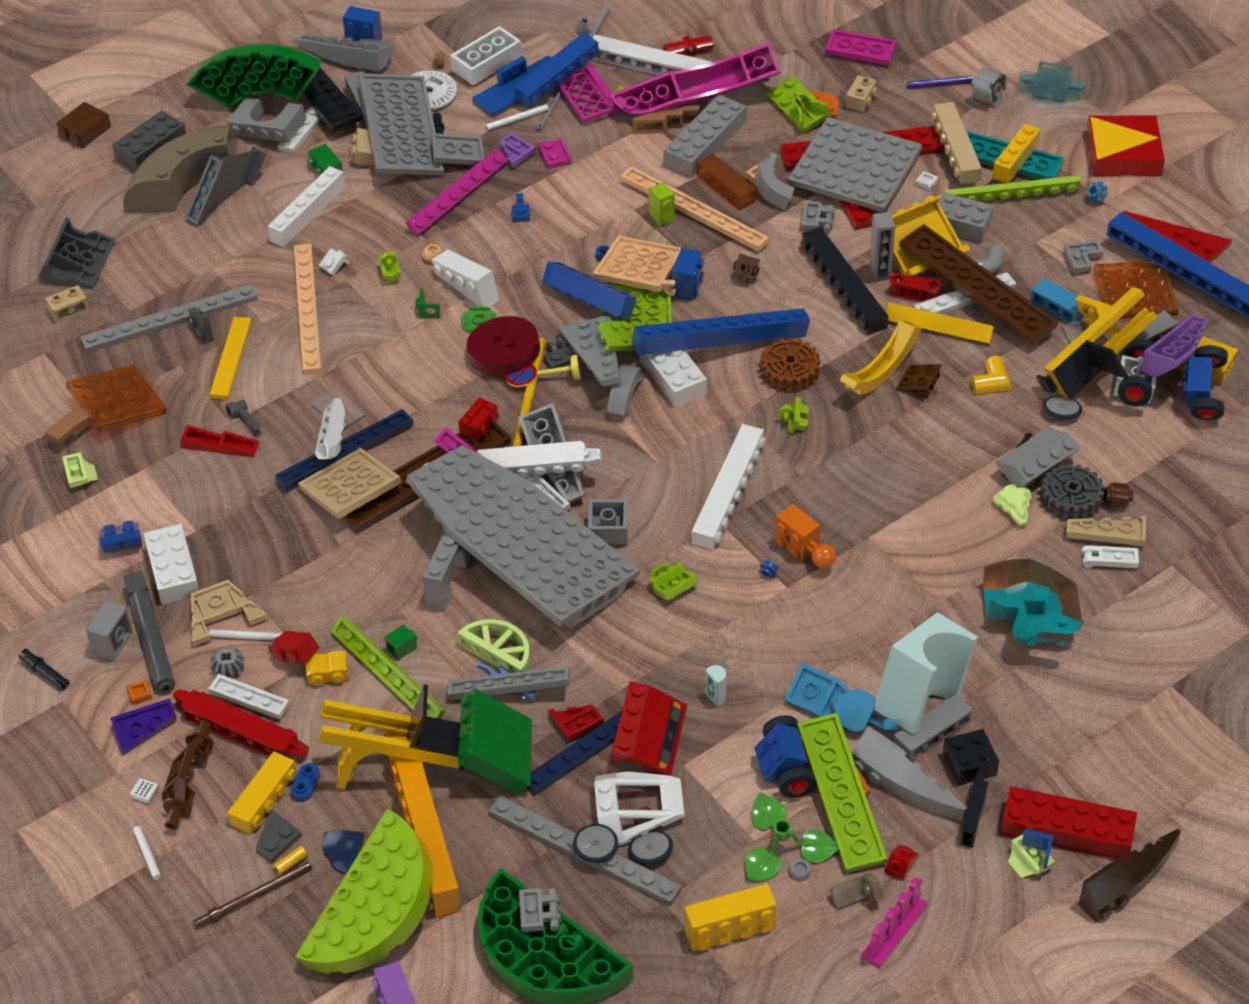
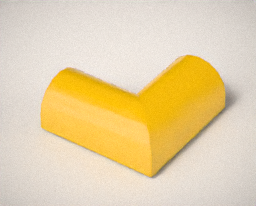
M992 356L986 360L985 368L987 374L975 375L971 378L975 395L1012 390L1003 358L1000 356Z

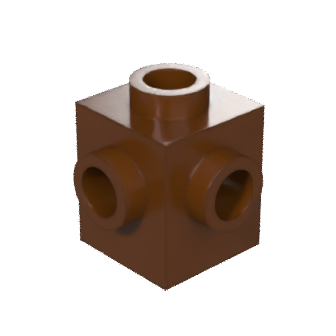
M739 254L738 260H735L733 264V274L738 275L739 280L746 282L749 279L754 280L760 271V267H758L760 259Z

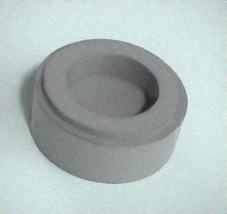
M804 859L792 861L789 868L790 876L797 881L808 879L811 874L810 863Z

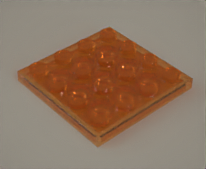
M1151 261L1094 264L1093 270L1103 303L1112 306L1132 287L1141 289L1145 294L1121 318H1133L1144 307L1149 312L1154 311L1155 314L1165 310L1170 316L1178 315L1179 309L1167 270Z
M135 364L67 381V389L98 432L167 414L166 406Z

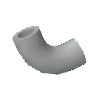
M992 245L987 249L986 258L971 259L993 274L1002 266L1004 249L999 245Z

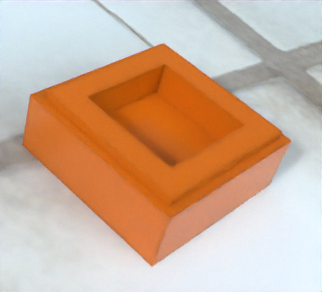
M146 680L126 686L133 705L152 699Z

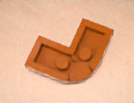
M810 91L820 102L827 103L831 114L830 118L837 119L838 99L827 92Z

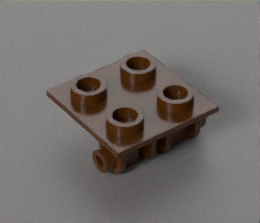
M942 364L909 365L896 390H918L920 397H928L937 379L940 377L939 370Z

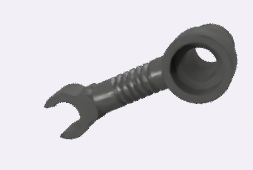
M244 399L225 405L226 412L230 418L241 415L249 425L254 436L262 434L259 430L261 428L260 423L254 421L246 411L248 406Z

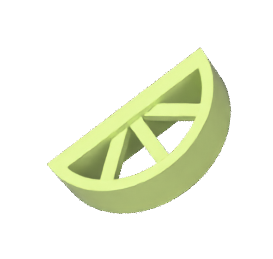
M487 619L473 622L457 632L459 646L497 668L501 666L508 673L529 671L530 652L528 640L524 633L513 624L502 620ZM490 636H500L493 645L491 644ZM508 639L518 645V647L499 649ZM513 654H524L522 661L511 656Z

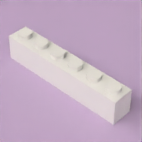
M329 166L267 226L270 242L284 248L346 187L344 172Z

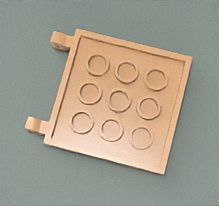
M618 236L593 272V277L602 282H611L653 292H660L663 289L666 294L674 296L676 289L671 287H674L676 280L668 279L672 274L681 248Z

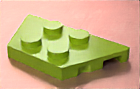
M601 321L597 327L601 333L602 341L606 340L607 344L604 347L606 351H635L632 345L634 328L626 321Z

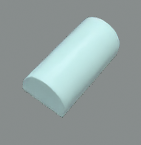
M713 665L706 669L705 694L717 707L726 700V670L719 665Z

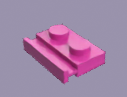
M559 138L558 141L549 140L538 143L539 151L548 169L564 166L565 163L572 164V159L562 138Z

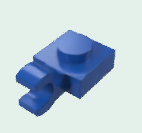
M517 193V205H512L513 222L530 221L529 204H524L523 193Z

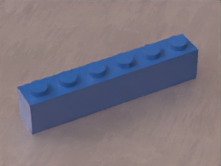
M585 32L515 85V98L530 108L546 94H549L556 86L562 84L565 79L572 76L579 68L585 66L588 61L595 58L599 54L598 41Z
M547 262L542 282L549 284V288L560 289L562 294L573 295L575 300L586 301L588 306L599 307V311L604 313H612L616 319L623 320V317L631 318L637 299L636 296L561 262Z

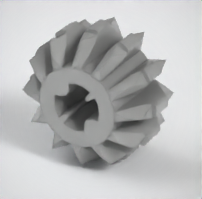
M222 646L221 650H215L214 655L210 658V667L216 677L220 674L233 679L234 675H240V670L244 669V656L238 648L233 649L229 646L225 649Z

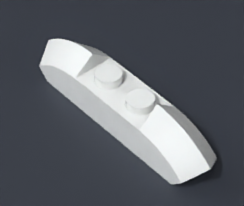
M335 398L324 410L315 450L318 459L334 458L341 451V440L343 437L341 433L344 427H346V416L340 398Z

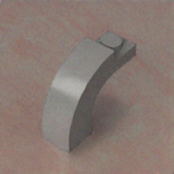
M771 152L769 158L760 161L754 177L755 185L759 193L769 203L786 210L795 188L776 178L773 173V166L777 154Z
M625 364L619 368L621 383L612 385L606 412L619 415L629 413L635 386L638 382L643 381L644 373L640 372L641 368Z

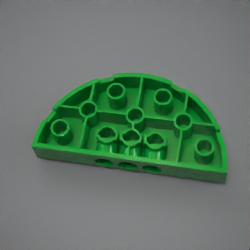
M502 868L490 880L480 902L478 912L480 943L488 966L507 988L528 1000L540 1004H589L616 993L633 979V964L559 910L561 922L557 931H552L549 923H543V931L522 932L519 890L529 888ZM542 906L543 912H549V907Z

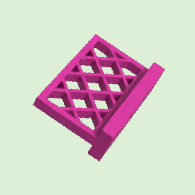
M591 64L585 65L584 71L569 76L562 84L557 86L583 123L610 113L613 116L620 115V108L611 98L610 94L612 91ZM582 77L585 78V81H579V80H577V79L582 78ZM569 83L571 85L568 87L563 86L562 84ZM574 85L582 86L581 89L573 88ZM585 87L593 88L592 91L584 90ZM570 92L578 93L577 96L569 95ZM581 94L589 95L588 98L580 97ZM594 96L599 97L600 99L592 100L591 98ZM577 102H582L585 104L584 106L577 105ZM588 104L596 105L595 108L587 107ZM599 106L607 107L604 110L598 109ZM584 112H591L592 114L585 116Z

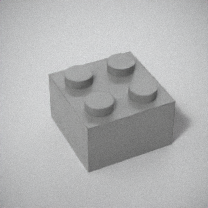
M589 499L588 529L608 544H627L628 500Z
M105 601L98 608L96 616L86 627L93 655L115 661L133 633L127 607Z

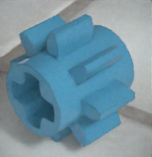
M1101 181L1097 183L1091 182V185L1087 188V197L1092 198L1091 202H1104V199L1108 196V187L1104 186V182Z

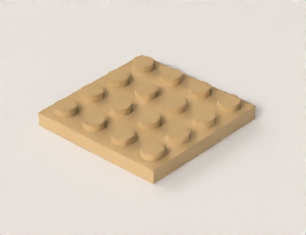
M359 448L298 483L301 491L339 519L402 482L399 475L365 450Z

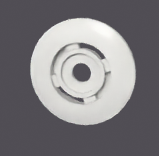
M421 71L411 75L424 76L426 88L433 90L431 93H428L431 110L446 106L456 96L457 86L455 81L443 72Z

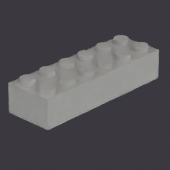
M717 95L663 150L664 166L692 178L747 122V106L722 95Z

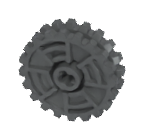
M1068 463L1067 466L1061 464L1058 465L1057 469L1053 467L1050 472L1045 473V478L1042 479L1040 500H1042L1043 507L1047 506V511L1049 513L1053 512L1055 517L1061 516L1066 521L1068 518L1086 519V516L1093 517L1094 512L1098 513L1100 510L1099 506H1102L1105 487L1102 485L1103 480L1097 478L1096 472H1090V468H1082L1079 464L1073 466L1072 463Z

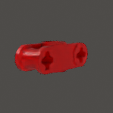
M894 273L890 276L891 286L889 287V294L894 297L927 301L940 296L941 283L937 279Z

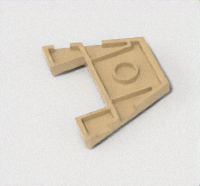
M229 580L192 592L191 627L193 646L211 640L205 626L206 624L243 611L249 624L253 625L267 620L266 613L258 609L252 600L249 601L244 596V593Z

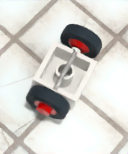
M1146 339L1133 340L1126 346L1125 353L1121 358V364L1129 377L1123 379L1117 376L1113 395L1119 396L1123 403L1133 407L1143 406L1147 403L1150 404L1156 385L1157 376H1149L1146 372L1141 371L1144 351L1154 344Z

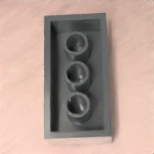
M161 110L112 144L115 160L135 172L141 163L156 149L186 134L185 124Z

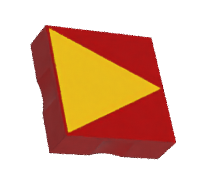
M1157 115L1088 116L1086 132L1092 154L1093 176H1162L1165 159Z

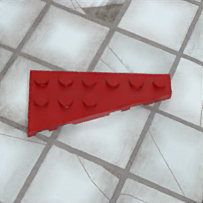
M1123 211L1124 214L1210 263L1223 253L1232 242L1231 239Z

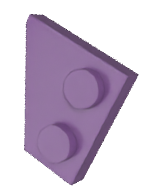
M512 132L500 140V147L512 168L536 152L535 146Z

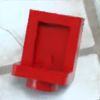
M897 846L890 853L885 872L904 880L909 867L916 862L919 853L913 851L908 846Z

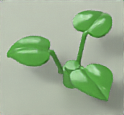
M762 792L756 797L752 807V821L758 829L763 831L772 827L775 839L771 852L766 848L757 847L750 850L747 854L745 868L749 880L767 881L779 873L781 860L779 857L774 856L778 842H785L790 837H793L799 846H803L801 848V855L812 864H820L827 861L839 848L832 837L818 830L805 832L803 834V842H801L795 835V831H791V824L786 820L787 812L784 805Z

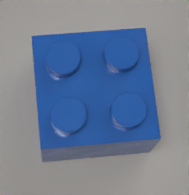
M349 6L343 16L345 38H353V41H360L361 38L381 41L383 35L380 12Z
M686 248L680 249L672 270V280H676V284L672 287L676 289V293L672 296L673 298L693 301L695 294L698 295L699 283L703 282L704 279L702 251Z

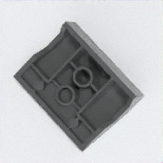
M66 217L38 278L54 285L69 287L79 285L80 288L93 289L115 239L96 230L88 233L74 228L70 219Z

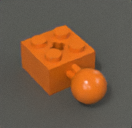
M791 504L776 515L775 541L780 547L786 549L794 558H797L802 563L811 557L813 563L819 568H829L835 563L837 557L835 549L829 544H819L820 524L794 504Z

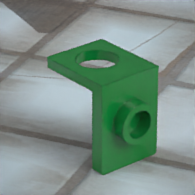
M420 288L419 298H416L419 318H440V304L425 303L424 288ZM433 308L436 310V312L430 314L426 311V309Z

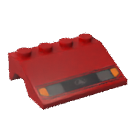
M629 681L610 763L616 764L626 761L639 764L646 772L671 776L688 705L650 685Z

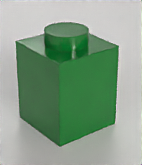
M404 624L384 636L386 649L398 661L417 649L416 633L412 629L409 630Z

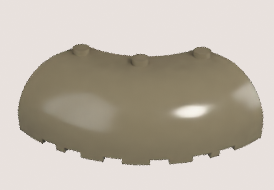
M223 125L195 130L181 135L156 149L141 163L131 177L123 200L124 211H176L183 193L187 189L190 190L199 184L210 155H215L219 158L235 155L236 136L233 126Z

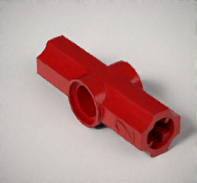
M711 35L693 39L690 36H685L679 42L664 44L663 50L693 57L697 52L713 49V40Z

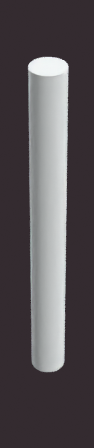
M545 104L486 124V129L489 131L548 111V105Z
M214 629L209 631L210 637L272 641H275V638L282 634Z

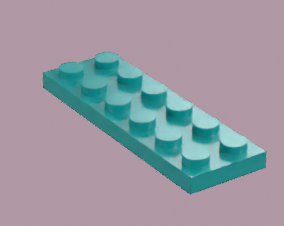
M967 131L979 163L994 167V162L1010 142ZM1035 149L1016 174L1038 180L1056 178L1065 157Z

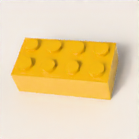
M768 883L685 906V933L692 951L706 950L711 946L724 945L736 939H746L751 935L761 932L767 933L775 929L777 904Z

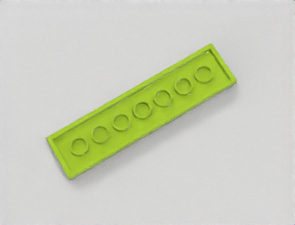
M834 713L797 723L798 731L811 770L815 775L816 785L846 873L886 863L888 858L838 714Z

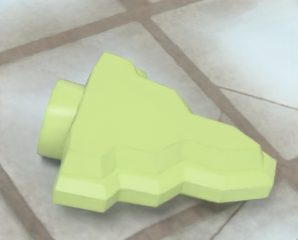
M1013 484L1007 485L1002 491L993 496V500L1004 512L1010 514L1020 526L1027 525L1029 516L1027 510L1030 508V501L1032 500L1031 491L1026 487L1017 488Z

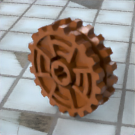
M783 338L780 339V342L773 341L772 346L767 345L766 351L762 352L760 361L761 377L765 378L764 382L766 384L770 383V387L773 389L777 387L779 388L778 391L781 392L783 390H787V393H791L792 390L800 392V389L806 390L809 388V385H814L815 380L819 378V353L816 352L815 347H810L808 342L802 343L801 339L794 341L793 338L788 340Z

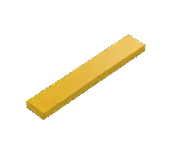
M890 302L887 304L886 313L889 316L888 321L899 323V320H909L922 329L987 344L991 342L994 330L992 325Z
M233 317L210 391V399L229 400L251 328V318Z

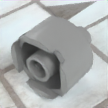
M982 68L978 76H975L971 83L974 86L972 99L993 106L998 105L1003 98V95H1001L1002 89L1006 90V75Z

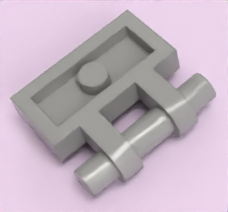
M805 201L801 230H813L820 226L824 228L825 233H829L833 227L834 206L828 205L825 208L822 207V202Z
M541 888L519 890L522 932L543 931V923H549L550 929L557 931L561 922V915L558 912L560 900L559 896H557V890L554 888L549 889L548 895H542ZM542 906H548L549 912H543Z

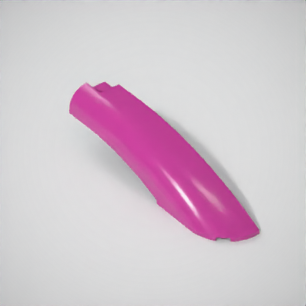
M769 42L722 60L688 69L672 70L610 95L614 103L623 111L634 115H645L651 112L682 107L717 97V95H724L779 75L781 72Z

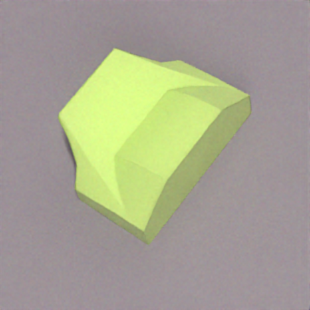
M81 452L62 457L70 488L98 480L94 465L85 461Z
M1023 834L1011 841L1012 851L1008 863L1021 878L1032 874L1038 875L1055 866V860L1049 855L1047 869L1043 868L1046 850L1022 845Z

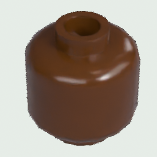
M1112 482L1104 489V501L1107 502L1109 507L1125 508L1129 502L1133 501L1134 493L1133 490H1130L1127 483Z

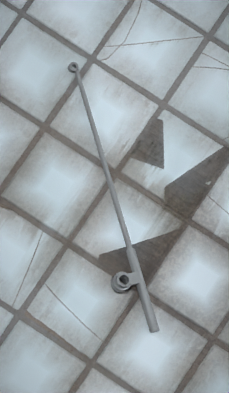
M604 6L594 25L589 23L587 18H580L576 24L577 31L579 33L586 32L593 38L601 27L610 8ZM560 90L557 96L555 97L551 107L549 108L546 116L544 117L542 123H537V130H542L545 122L547 121L550 113L552 112L554 106L556 105L559 97L562 94Z

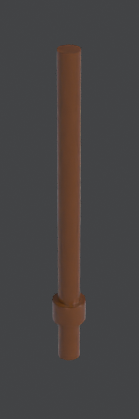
M308 861L218 908L215 906L207 910L208 913L193 920V923L198 928L210 921L215 922L221 918V915L311 870L312 866Z

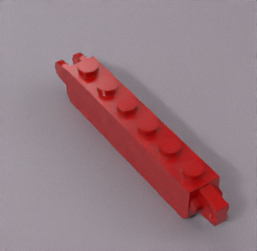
M183 689L174 691L175 705L184 711L185 719L188 722L199 726L201 720H206L212 724L210 731L269 757L274 751L288 758L295 757L303 760L309 752V746L298 740L297 733L291 729H285L273 721H266L256 714L243 711L240 707H234L221 699L210 697L205 692H199L194 689L191 692Z

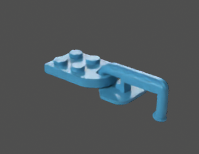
M804 663L801 664L785 697L786 701L820 717L837 713L841 725L853 732L862 731L868 722L893 734L900 729L893 719H884L873 714L876 701L873 695L861 689L849 691L848 687L839 679Z

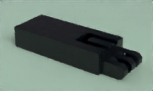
M979 769L976 773L960 839V845L974 848L988 789V782L984 781L985 771Z

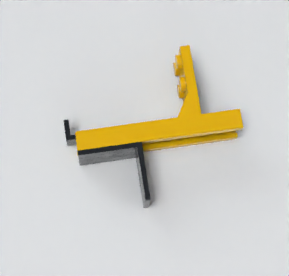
M1132 287L1112 306L1082 295L1076 297L1077 308L1085 316V322L1089 327L1044 367L1048 374L1046 377L1039 374L1036 376L1042 389L1052 394L1058 391L1061 396L1072 399L1101 371L1127 379L1129 376L1118 359L1117 354L1151 324L1157 316L1154 311L1149 312L1144 307L1124 327L1118 328L1114 323L1145 296L1143 291ZM1104 332L1111 333L1112 338L1103 346L1094 343Z
M424 684L411 716L325 699L321 708L320 718L349 723L351 725L349 730L323 725L322 731L319 733L318 742L342 746L338 759L336 788L345 789L347 782L352 780L353 768L356 769L358 761L372 752L463 770L464 767L458 764L460 722L427 716L428 685ZM369 727L406 734L409 741L363 733L361 731Z

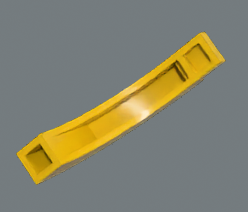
M899 320L894 333L878 356L862 370L855 373L842 374L840 381L845 383V387L859 395L875 390L900 366L916 342L922 328L909 320Z

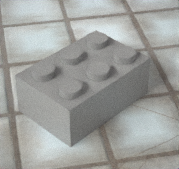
M943 193L939 204L957 237L982 243L992 222L994 205Z

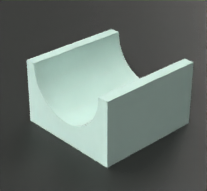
M940 613L934 614L892 645L874 710L886 718L893 719L897 725L914 735L918 732L929 695L945 699L951 698L956 694L960 695L978 637Z

